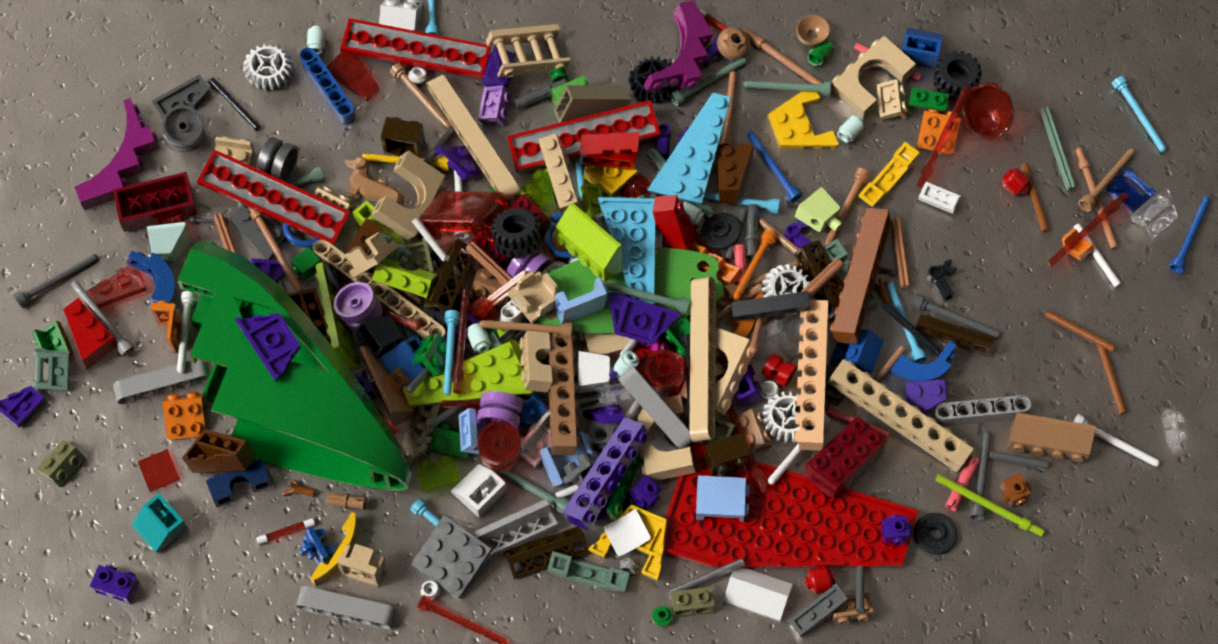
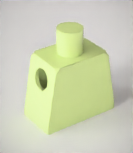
M822 187L798 206L795 214L797 219L818 232H821L827 226L836 232L843 224L837 219L840 206Z

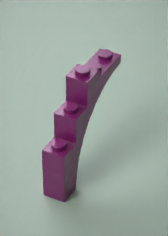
M694 0L677 5L673 16L680 33L679 56L670 66L649 75L644 84L647 91L660 90L664 87H674L676 85H679L681 90L694 89L698 86L703 76L699 67L704 64L708 56L704 47L709 44L713 33Z
M131 98L123 100L126 109L127 126L119 151L100 173L90 180L75 186L83 210L115 200L112 189L127 186L125 178L142 173L140 165H143L140 156L158 150L156 142L159 141L155 131L151 132L149 126L145 127L143 119H138L137 115L140 114L137 103L133 104Z

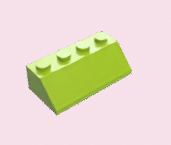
M574 203L569 204L556 225V241L559 245H563L572 256L578 258L583 266H587L597 278L608 281L622 272L621 244Z

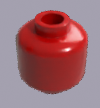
M1010 168L1001 179L1003 181L1002 187L1013 196H1017L1020 193L1023 195L1030 187L1028 185L1029 177L1018 168L1013 170Z
M826 566L808 570L807 578H804L807 590L811 589L816 595L825 593L835 585L834 574Z

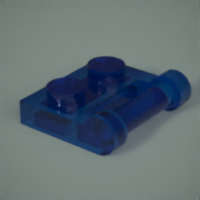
M1129 166L1105 188L1130 214H1133L1156 193L1153 188H1149L1139 179ZM1128 178L1130 181H1132L1144 193V195L1141 196L1125 181V179Z

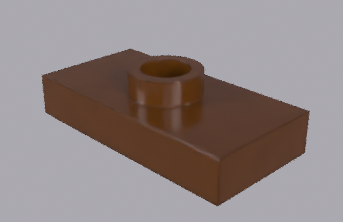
M366 218L346 251L349 252L354 247L359 246L367 254L370 248L365 240L377 232L380 233L382 228Z

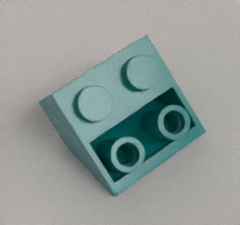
M160 493L143 505L131 524L156 554L187 529L184 520Z

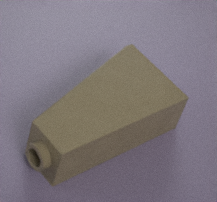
M567 85L554 112L558 122L561 123L628 106L631 97L625 86Z

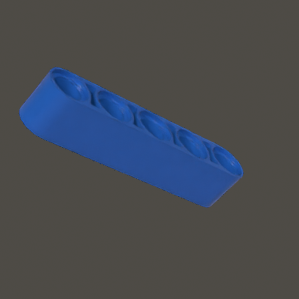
M312 48L301 50L300 59L302 67L335 115L345 125L353 123L356 117L353 104L318 54Z

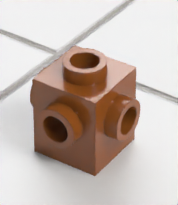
M1021 473L1002 480L1000 485L1002 498L1005 502L1009 503L1010 507L1015 505L1019 507L1028 502L1032 490L1030 484L1024 481Z

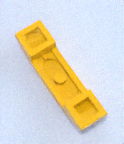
M904 142L895 152L892 160L872 183H868L858 197L871 207L876 206L900 181L920 152Z
M351 512L343 525L342 531L346 537L329 564L326 565L320 562L311 576L310 580L314 586L323 583L339 570L337 561L339 556L343 554L347 544L353 548L358 527L356 513Z

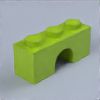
M384 258L376 265L372 280L427 298L435 281L436 274L419 268L416 271L406 270L400 267V262Z

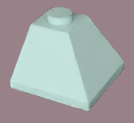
M186 222L147 226L151 253L157 254L166 263L174 261L192 242Z

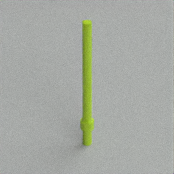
M940 474L935 479L938 483L1018 524L1019 528L1025 531L1029 530L1040 537L1045 531L1031 523V520L1026 517L1021 518Z

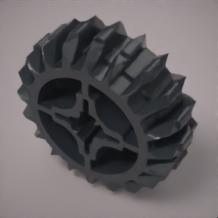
M652 55L648 60L644 57L643 62L637 60L636 65L632 66L628 78L630 90L633 91L634 96L639 95L640 101L646 98V101L653 100L654 104L657 99L661 102L664 100V97L669 99L670 93L675 91L677 85L674 87H664L660 90L647 91L644 84L650 74L661 71L672 63H667L666 58L661 61L659 56L657 59H653Z

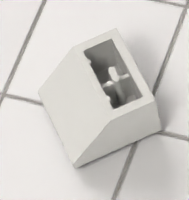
M385 0L380 6L379 24L415 31L419 25L423 2L418 0Z
M478 464L451 493L480 518L507 491L506 483L497 474Z

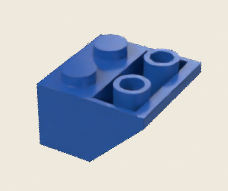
M907 27L902 52L915 63L936 67L943 34Z
M870 329L861 330L858 344L837 342L829 364L838 367L844 359L853 362L860 371L871 375L884 341Z
M416 334L380 357V360L401 390H403V387L408 386L425 368L422 362L416 365L412 364L415 352L422 345Z

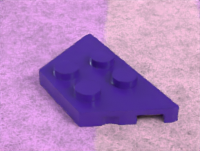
M608 291L614 333L652 345L675 319L680 316V312Z
M273 313L267 316L254 315V318H235V322L273 380L277 382L301 348L300 343L280 313Z

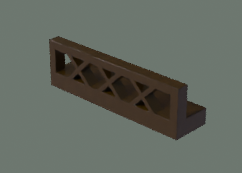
M457 239L449 246L423 308L430 311L436 307L443 312L452 309L474 258L470 254L467 259H462L460 250L462 248L467 251L466 247L468 245ZM460 264L462 273L456 275L453 267ZM453 279L455 289L449 291L446 283L448 280ZM440 296H447L449 302L447 306L438 302Z
M820 240L801 246L793 254L801 270L803 269V274L808 275L806 278L807 282H811L822 272L819 267L820 264L827 267L831 263ZM816 247L819 257L813 255L810 249ZM837 273L830 279V281L835 283L836 290L830 288L827 282L814 294L817 300L828 301V320L835 318V309L839 307L837 297H839L840 292L844 289Z
M920 314L916 328L927 338L946 344L951 341L958 348L986 357L989 355L994 340L992 336Z
M577 526L514 547L504 553L514 579L548 568L552 551L554 552L556 549L564 550L563 554H568V556L572 557L571 559L587 555L589 550L584 533ZM581 541L583 550L577 552L570 550L574 543ZM542 555L546 557L542 564L537 565L533 563L536 556ZM522 561L527 564L524 570L515 571V563Z

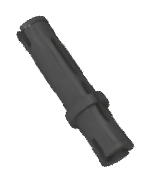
M563 78L552 84L547 83L544 85L545 87L513 99L516 109L520 110L547 97L552 98V88L565 84V79Z
M749 204L747 206V236L745 237L746 258L749 260H753L760 243V238L758 237L759 206L756 204Z

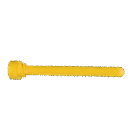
M366 153L362 155L368 161L396 164L400 156ZM445 156L438 158V160L434 159L430 164L432 167H438L441 171H450V166L447 164L449 160Z

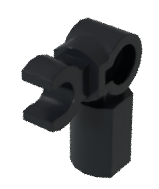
M951 259L946 260L943 265L931 266L926 275L927 281L934 284L935 289L944 302L955 295L944 278L946 275H954L957 271L956 267L953 269L948 268L952 263Z

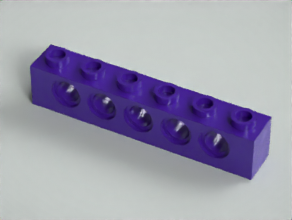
M626 417L623 418L562 512L569 523L588 530L595 522L597 515L606 505L612 492L617 488V484L626 474L632 461L637 457L642 445L646 443L650 434L644 424Z

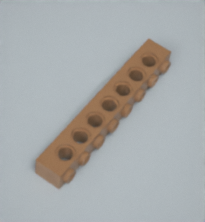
M553 309L546 314V317L553 320L557 318V314ZM575 331L572 333V338H564L560 333H549L550 351L547 355L548 365L552 367V384L549 388L551 455H575L576 448L580 447V436H576V430H579V418H575V412H578V401L575 400L578 386L577 383H574V377L577 376V366H573V360H576V349L572 348V343H575ZM563 378V379H565V380H567V381L563 382V381H560L559 379ZM560 396H566L568 399H562ZM565 413V414H567L568 416H567V417H564V416H562V415H560V414ZM561 431H567L569 434L565 435Z

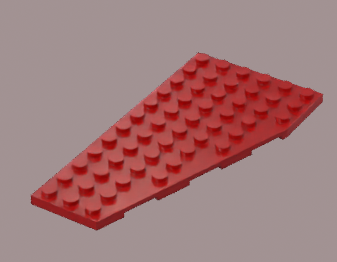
M696 442L690 444L689 447L693 454L696 473L679 476L665 517L668 523L663 553L710 568H720L741 558L745 563V566L742 568L857 567L860 565L864 567H902L912 534H910L905 544H884L881 523L883 519H887L892 515L907 516V522H911L913 531L919 510L847 488L832 500L806 477L788 470L781 475L775 484L771 485L768 483V479L778 467L750 459L749 468L742 473L730 472L727 476L746 478V485H749V497H745V504H749L748 516H744V522H740V518L704 516V520H696L698 476H710L704 460L705 445Z

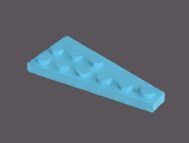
M717 93L711 94L647 189L648 192L663 196L677 195L679 200L702 205L731 97Z
M598 197L609 234L621 244L622 273L627 287L654 294L655 219L652 210L655 199ZM630 296L631 298H634V299H637V300H640V301H644V302H647V303H650V304H653V305H654V302H653V301H649V300L637 298V297H634V296Z

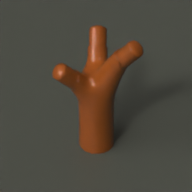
M879 278V285L874 283L873 287L880 293L884 303L889 304L892 300L887 292V281L883 283L882 278Z
M293 480V483H288L292 489L282 493L283 496L299 493L313 497L315 489L301 486L296 480Z

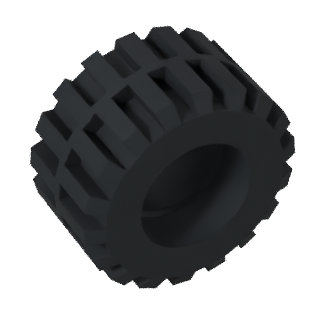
M953 51L952 54L948 52L936 64L933 84L936 86L935 90L937 92L949 94L948 100L954 99V101L958 102L959 99L964 101L966 97L971 98L979 86L982 70H980L981 65L977 63L975 57H971L970 53L964 54L965 51H960V53ZM959 72L966 79L955 80L949 76V73Z
M510 208V210H504L502 214H498L496 216L497 219L493 220L491 229L494 246L501 255H507L508 258L515 257V259L521 256L524 258L527 257V254L531 255L534 253V250L539 248L542 237L539 219L535 213H530L528 209Z

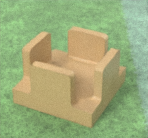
M377 232L365 240L372 250L370 255L367 256L359 246L350 250L346 256L353 265V268L349 271L354 278L380 263L398 248L396 243L392 241L388 244L382 234Z
M531 271L517 281L516 287L508 292V296L532 324L554 309L558 286L547 273L542 275L540 272L535 274Z
M347 544L343 554L339 556L337 564L342 575L379 587L381 574L386 564L385 557L380 556L377 563L376 560L371 559L374 553L373 549L355 544L352 550L351 545Z

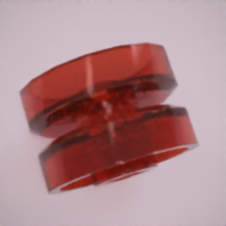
M503 421L491 422L484 426L477 439L479 458L482 463L495 471H505L514 467L520 460L522 452L520 434L517 429L510 423Z

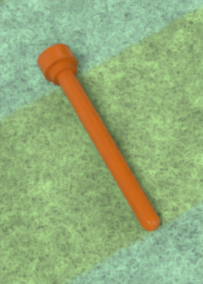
M765 230L761 236L762 244L733 294L735 300H739L767 248L775 244L778 236L774 231Z

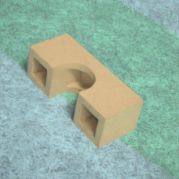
M526 331L524 338L520 339V349L523 350L521 366L524 367L521 380L524 382L525 390L548 392L552 384L551 365L541 364L537 359H546L550 351V335L548 332Z

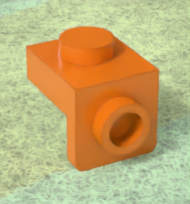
M1075 228L1062 238L1064 251L1080 261L1094 250L1093 244L1079 237L1078 230Z

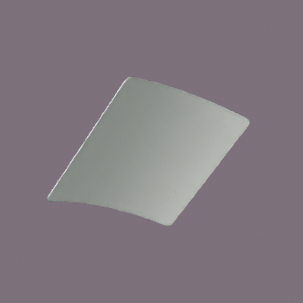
M636 509L603 527L618 557L651 539Z

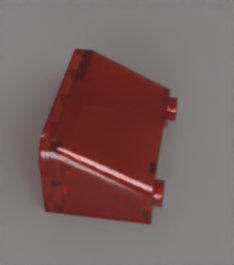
M444 190L424 210L419 220L435 240H440L441 235H444L445 231L472 232L475 236L483 234L487 236V241H494L491 225L493 220L497 219L496 216L506 210L508 201L499 191L461 192Z

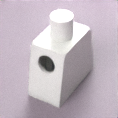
M579 351L578 393L609 388V378H612L609 376V373L614 371V367H610L609 356Z

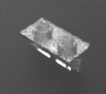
M622 383L596 388L600 395V405L618 403V396H620L621 402L635 400Z
M1173 406V412L1167 409L1162 414L1164 428H1172V430L1165 431L1166 445L1170 449H1174L1180 444L1184 449V442L1187 441L1185 430L1181 428V423H1184L1182 412H1179Z

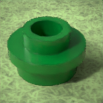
M659 606L654 609L652 619L656 625L666 626L672 621V612L668 607ZM660 613H665L666 617L660 618L658 615Z

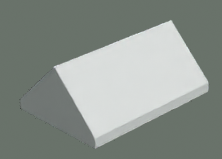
M740 567L733 570L730 576L723 602L781 621L793 584Z

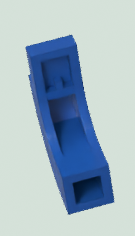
M131 251L127 264L147 273L155 284V290L148 305L151 306V303H158V301L171 303L175 281L168 264L153 252L150 258H147L141 252Z
M949 341L939 357L928 364L915 363L902 354L892 367L890 374L905 383L909 381L939 380L951 369L952 365L947 360L951 362L957 352L954 351L956 345Z

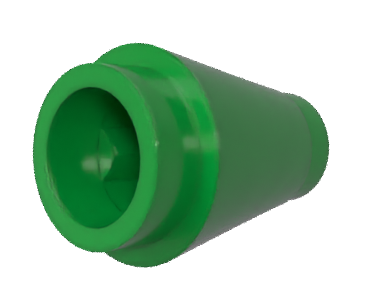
M826 42L811 49L808 54L809 62L814 66L821 65L834 51L833 44Z

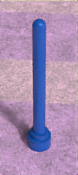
M748 131L747 136L786 189V197L790 203L800 200L803 196L800 189L791 185L753 131Z
M1208 196L1203 198L1178 256L1173 258L1169 265L1170 270L1175 273L1184 272L1186 255L1210 203Z

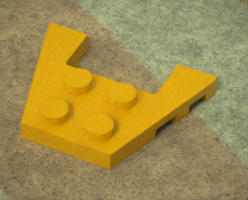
M802 91L768 114L770 125L780 148H838L839 144L833 131L814 135L803 106L819 102L818 92Z
M630 505L618 519L634 509L637 510L651 537L650 540L635 548L640 552L650 555L641 573L659 582L668 521L665 518ZM606 532L589 548L590 553L606 559L612 547Z

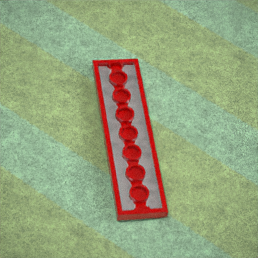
M351 18L348 19L340 46V52L477 79H482L491 51V47H488L486 44Z
M649 100L509 135L507 140L517 173L546 165L538 139L555 133L566 146L569 159L579 157L582 135L639 132V142L660 137V131L652 102Z
M215 149L197 180V184L312 237L325 240L333 246L350 216V211Z

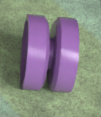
M538 248L534 250L533 254H527V257L523 258L521 256L517 259L514 257L508 266L507 273L512 278L524 270L528 273L531 271L535 274L537 272L541 273L553 263V258L544 252L540 254V249Z
M350 283L343 287L334 299L336 313L342 319L344 325L356 332L363 319L380 317L383 314L381 302L366 283Z
M488 391L481 394L480 407L482 409L478 410L476 423L485 429L495 432H516L519 429L520 417L518 415L522 413L523 400L513 394L500 391Z

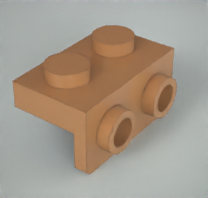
M478 267L471 290L476 297L485 300L501 288L503 284L487 269ZM509 296L497 305L504 307Z
M752 408L732 418L737 434L743 433L750 453L764 446H773L771 442L772 436L763 424L765 417L762 416L760 411Z
M869 592L864 593L863 613L859 614L856 612V594L846 595L850 601L831 615L833 623L840 625L848 624L851 620H858L859 622L870 620L874 615V608L871 606Z

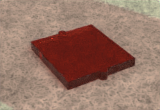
M168 449L157 454L152 453L150 457L138 461L149 492L161 487L166 488L167 485L180 480Z

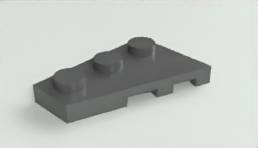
M199 74L152 100V104L163 120L164 115L175 106L186 105L195 108L210 91Z
M241 206L232 218V223L253 245V248L259 252L263 259L271 260L275 255L257 222H254L250 216V210ZM263 218L280 248L287 239L283 229Z

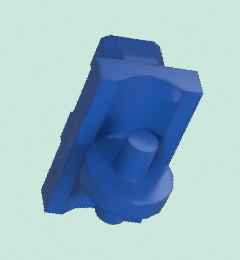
M534 394L523 403L522 413L518 415L520 417L519 425L522 429H525L548 410V407L544 404L545 401L538 394Z
M313 526L307 528V534L304 536L305 540L301 542L303 548L300 549L299 553L301 556L308 555L310 560L315 558L318 565L320 562L325 564L328 559L334 556L335 549L331 544L323 547L321 542L327 539L324 528L314 530Z

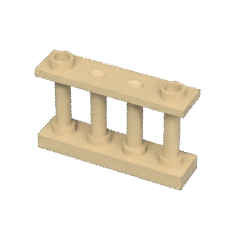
M558 24L491 30L486 39L487 46L498 48L503 63L497 74L498 78L546 73L556 68H565L566 70L571 59L570 57H560L555 43V39L560 31ZM538 42H548L553 59L544 60ZM522 43L531 44L537 61L527 62ZM504 45H514L519 63H510Z

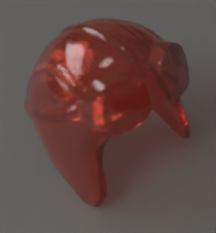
M982 83L979 86L970 88L961 98L963 123L966 129L975 137L993 140L1003 136L1011 128L1015 117V110L1009 93L1003 91L1000 84Z

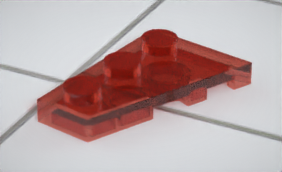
M340 52L327 66V69L337 81L366 102L379 90V86L357 55Z
M128 265L125 268H119L116 270L115 275L109 279H103L86 292L100 308L145 292L147 288L141 271Z

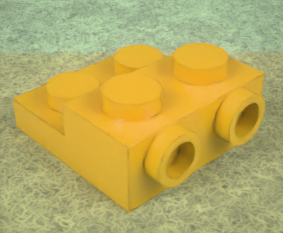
M587 165L584 169V178L591 184H600L601 189L610 197L615 195L637 175L635 168L634 170Z

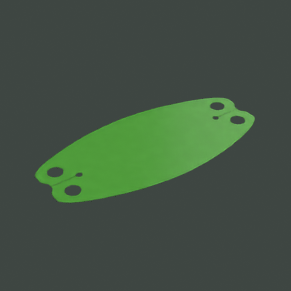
M655 247L654 294L678 300V298L682 299V297L690 299L686 316L691 315V278L698 279L711 276L716 284V301L724 294L722 282L717 280L716 273L719 270V266L714 257L695 251ZM580 260L571 262L548 273L558 286L557 293L564 291L568 301L592 292L595 279L597 278L587 266L585 267L581 264ZM700 261H706L709 264V269L706 272L698 270L697 264ZM622 272L607 281L627 287ZM611 291V292H614V293H617V294H620V295H624V296L630 297V295H626V294L618 293V292H615V291ZM608 293L604 309L572 321L573 331L614 333ZM654 302V305L679 312V310H675V307ZM546 315L538 319L540 323L545 325H561L558 316L553 320L548 319Z

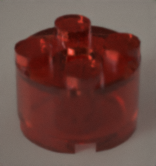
M666 349L655 351L649 356L645 365L646 379L657 392L668 393L676 390L683 383L685 376L684 363L681 357ZM663 368H665L666 371L668 370L667 374H664L662 372Z

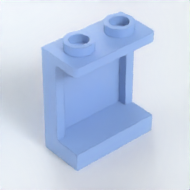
M596 278L592 292L570 301L567 300L564 291L557 293L554 310L561 324L572 322L604 309L608 288L604 282H601L600 278Z
M468 408L459 414L461 452L503 457L511 451L512 441L510 433L495 432L479 426L476 423L478 415L476 414V409Z
M583 431L576 432V436H580V447L576 448L575 455H551V444L537 450L553 486H558L564 482L562 478L566 476L563 468L565 465L575 462L577 467L580 466L577 458L582 453H589L594 461L597 460L596 452H592L589 444H591L587 433L584 434Z
M698 476L696 520H704V516L740 518V522H744V516H748L749 504H745V497H749V485H746V478Z

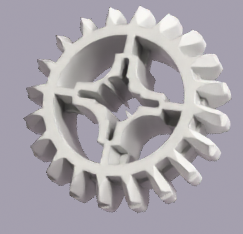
M264 43L261 48L257 45L256 51L251 49V55H246L243 69L246 79L250 80V84L252 86L256 85L258 89L263 87L265 91L268 87L273 91L274 86L280 88V83L286 84V79H290V73H293V61L286 49H281L279 44L274 47L272 43L270 46ZM282 62V67L278 71L277 68L279 67V63ZM259 63L258 70L255 72V66Z
M789 264L784 265V267L779 265L771 269L770 273L766 274V279L762 282L766 286L762 288V292L766 293L764 297L783 295L782 293L790 286L792 288L784 294L797 293V287L799 292H801L810 283V281H806L808 275L802 276L803 269L796 271V266L790 268ZM784 277H788V278L792 279L794 282H791V281H789L787 278H784Z
M784 391L781 392V397L775 394L774 400L770 398L768 404L764 405L765 411L762 412V416L765 417L763 419V424L766 425L765 429L771 431L770 435L772 437L777 435V441L784 438L785 443L788 442V439H791L794 443L795 433L800 430V424H796L795 412L796 408L800 410V406H797V395L800 394H796V397L792 396V391L787 396ZM784 405H789L787 408H782V407H781V406H784ZM806 409V411L808 412H814L813 409ZM790 412H792L791 417H789V419H787L785 423L786 418L788 417V415H790ZM773 416H776V419L781 421V427L776 424ZM790 426L797 427L794 429H788ZM812 426L805 427V429L810 430L812 428Z

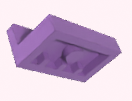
M503 85L484 87L478 120L481 123L497 121L501 126L506 125L512 94Z

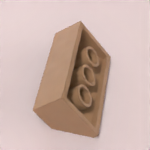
M367 346L359 347L363 363L370 378L373 379L376 385V391L393 427L413 419V411L416 410V407H410L404 391L397 385L380 360V357L375 359Z
M1016 413L1011 425L1008 448L1016 452H1033L1037 456L1045 454L1056 459L1068 458L1074 462H1086L1090 455L1096 426Z

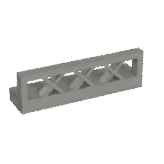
M545 499L476 530L474 533L476 537L486 544L497 545L486 559L488 560L559 526L551 512L550 504ZM550 518L552 522L546 526L540 525L541 521ZM527 527L533 528L529 534L522 533L523 529ZM509 535L515 536L511 542L504 541L505 537Z

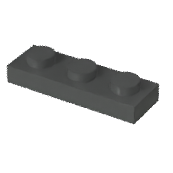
M836 583L789 621L797 633L804 637L850 600Z

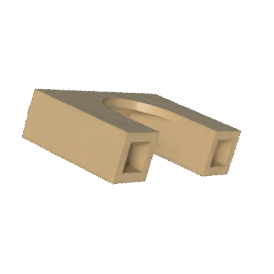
M885 36L880 40L876 39L867 52L863 51L854 64L850 63L846 67L845 72L842 75H837L832 81L834 93L863 119L877 105V99L864 89L859 82V77L863 71L871 67H881L888 70L901 83L915 72L916 63Z
M556 133L538 139L560 210L564 213L569 204L574 203L585 213L582 197L577 192L567 164L571 162L566 146Z
M407 151L400 156L393 171L410 182L415 188L418 197L415 209L405 208L388 196H385L378 200L371 217L406 240H409L412 237H417L420 233L411 221L416 217L421 222L426 220L429 215L427 211L436 200L435 195L442 188V180L445 175L410 151Z
M716 328V352L727 356L728 369L723 378L715 383V413L725 416L726 411L731 406L734 394L739 389V383L747 372V366L755 353L752 354L749 351L750 339ZM685 380L679 395H681L682 399H684L687 402V387Z
M578 332L580 341H584L586 346L583 348L584 352L606 355L610 357V360L619 358L620 352L631 340L615 333Z
M681 395L663 398L682 421L687 420ZM640 406L633 417L634 421L644 424L650 434L646 443L639 450L640 458H644V464L641 465L643 475L646 474L650 479L659 481L696 473L690 447L664 452L655 449L651 445L653 434L660 427Z

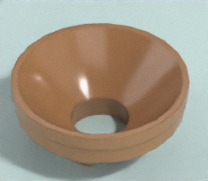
M808 15L798 22L796 32L803 44L819 46L828 39L830 27L824 18L817 15ZM809 32H815L818 37L815 39L808 38L807 34Z
M730 27L723 30L718 36L717 48L724 57L738 60L748 53L750 40L743 30ZM731 36H739L741 42L734 43L731 40Z

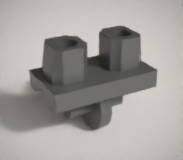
M582 453L578 456L579 467H577L575 462L568 463L563 467L566 476L562 479L565 484L572 482L577 484L578 487L595 463L589 453Z

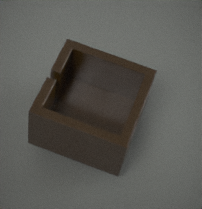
M386 117L381 133L384 154L400 156L404 143H407L404 153L410 151L421 158L425 144L423 124L414 120L406 121L398 117Z
M743 433L705 445L704 460L710 476L727 477L730 472L742 473L749 468L751 453Z

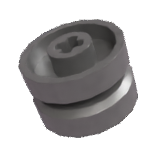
M186 105L175 106L164 115L162 121L164 138L173 149L190 151L202 142L204 136L203 119L193 107Z
M270 137L261 149L256 169L287 182L297 163L298 147L290 143L283 144L282 140Z

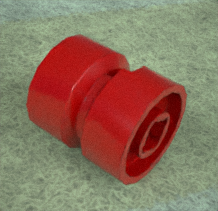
M773 352L766 361L761 374L769 379L775 378L776 383L786 387L793 378L798 366L789 361L784 362L783 357Z

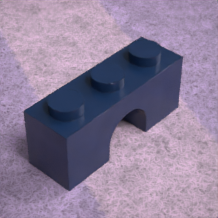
M254 459L246 471H228L223 474H214L206 480L216 507L235 500L233 488L240 482L250 484L253 492L272 486L262 459Z

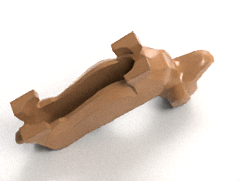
M361 156L355 160L345 159L346 166L354 170L350 177L352 186L346 190L349 197L358 200L361 195L368 201L378 202V200L388 196L403 206V194L389 187L388 183L382 179L375 181L368 177V160Z

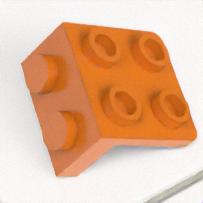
M924 110L917 146L923 149L952 154L961 117L957 116L958 113L951 111L943 114L937 110Z
M166 301L151 303V311L157 324L168 325L167 342L172 352L177 353V348L180 345L179 332L182 327L180 311L177 310L175 303H168Z
M198 391L188 392L187 396H179L178 393L167 395L168 398H165L162 402L167 438L173 440L199 437L204 429H206L203 411L204 394H199Z

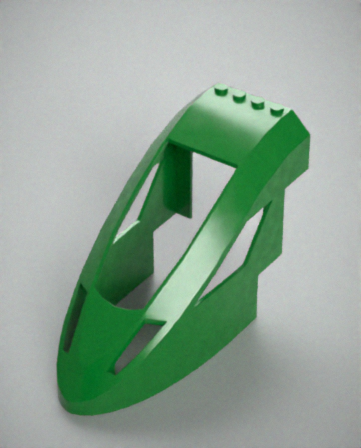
M199 241L190 249L178 278L180 289L201 295L191 319L193 327L200 329L190 357L194 364H196L197 359L214 364L203 394L206 400L214 402L211 409L212 412L237 419L231 436L247 440L257 455L255 459H262L265 464L358 487L386 491L407 490L412 479V473L399 443L361 384L307 315L273 279L245 257L217 246V244L211 241ZM273 313H280L300 343L301 348L277 382L273 380L235 322V318L241 317V319L254 318V315L267 316Z

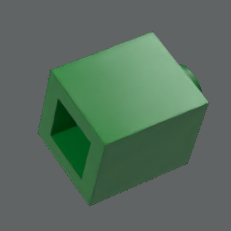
M308 247L291 260V269L297 278L300 276L306 281L317 272L315 265L321 261Z

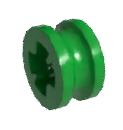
M556 68L550 72L553 83L563 78L565 81L568 79L565 68Z

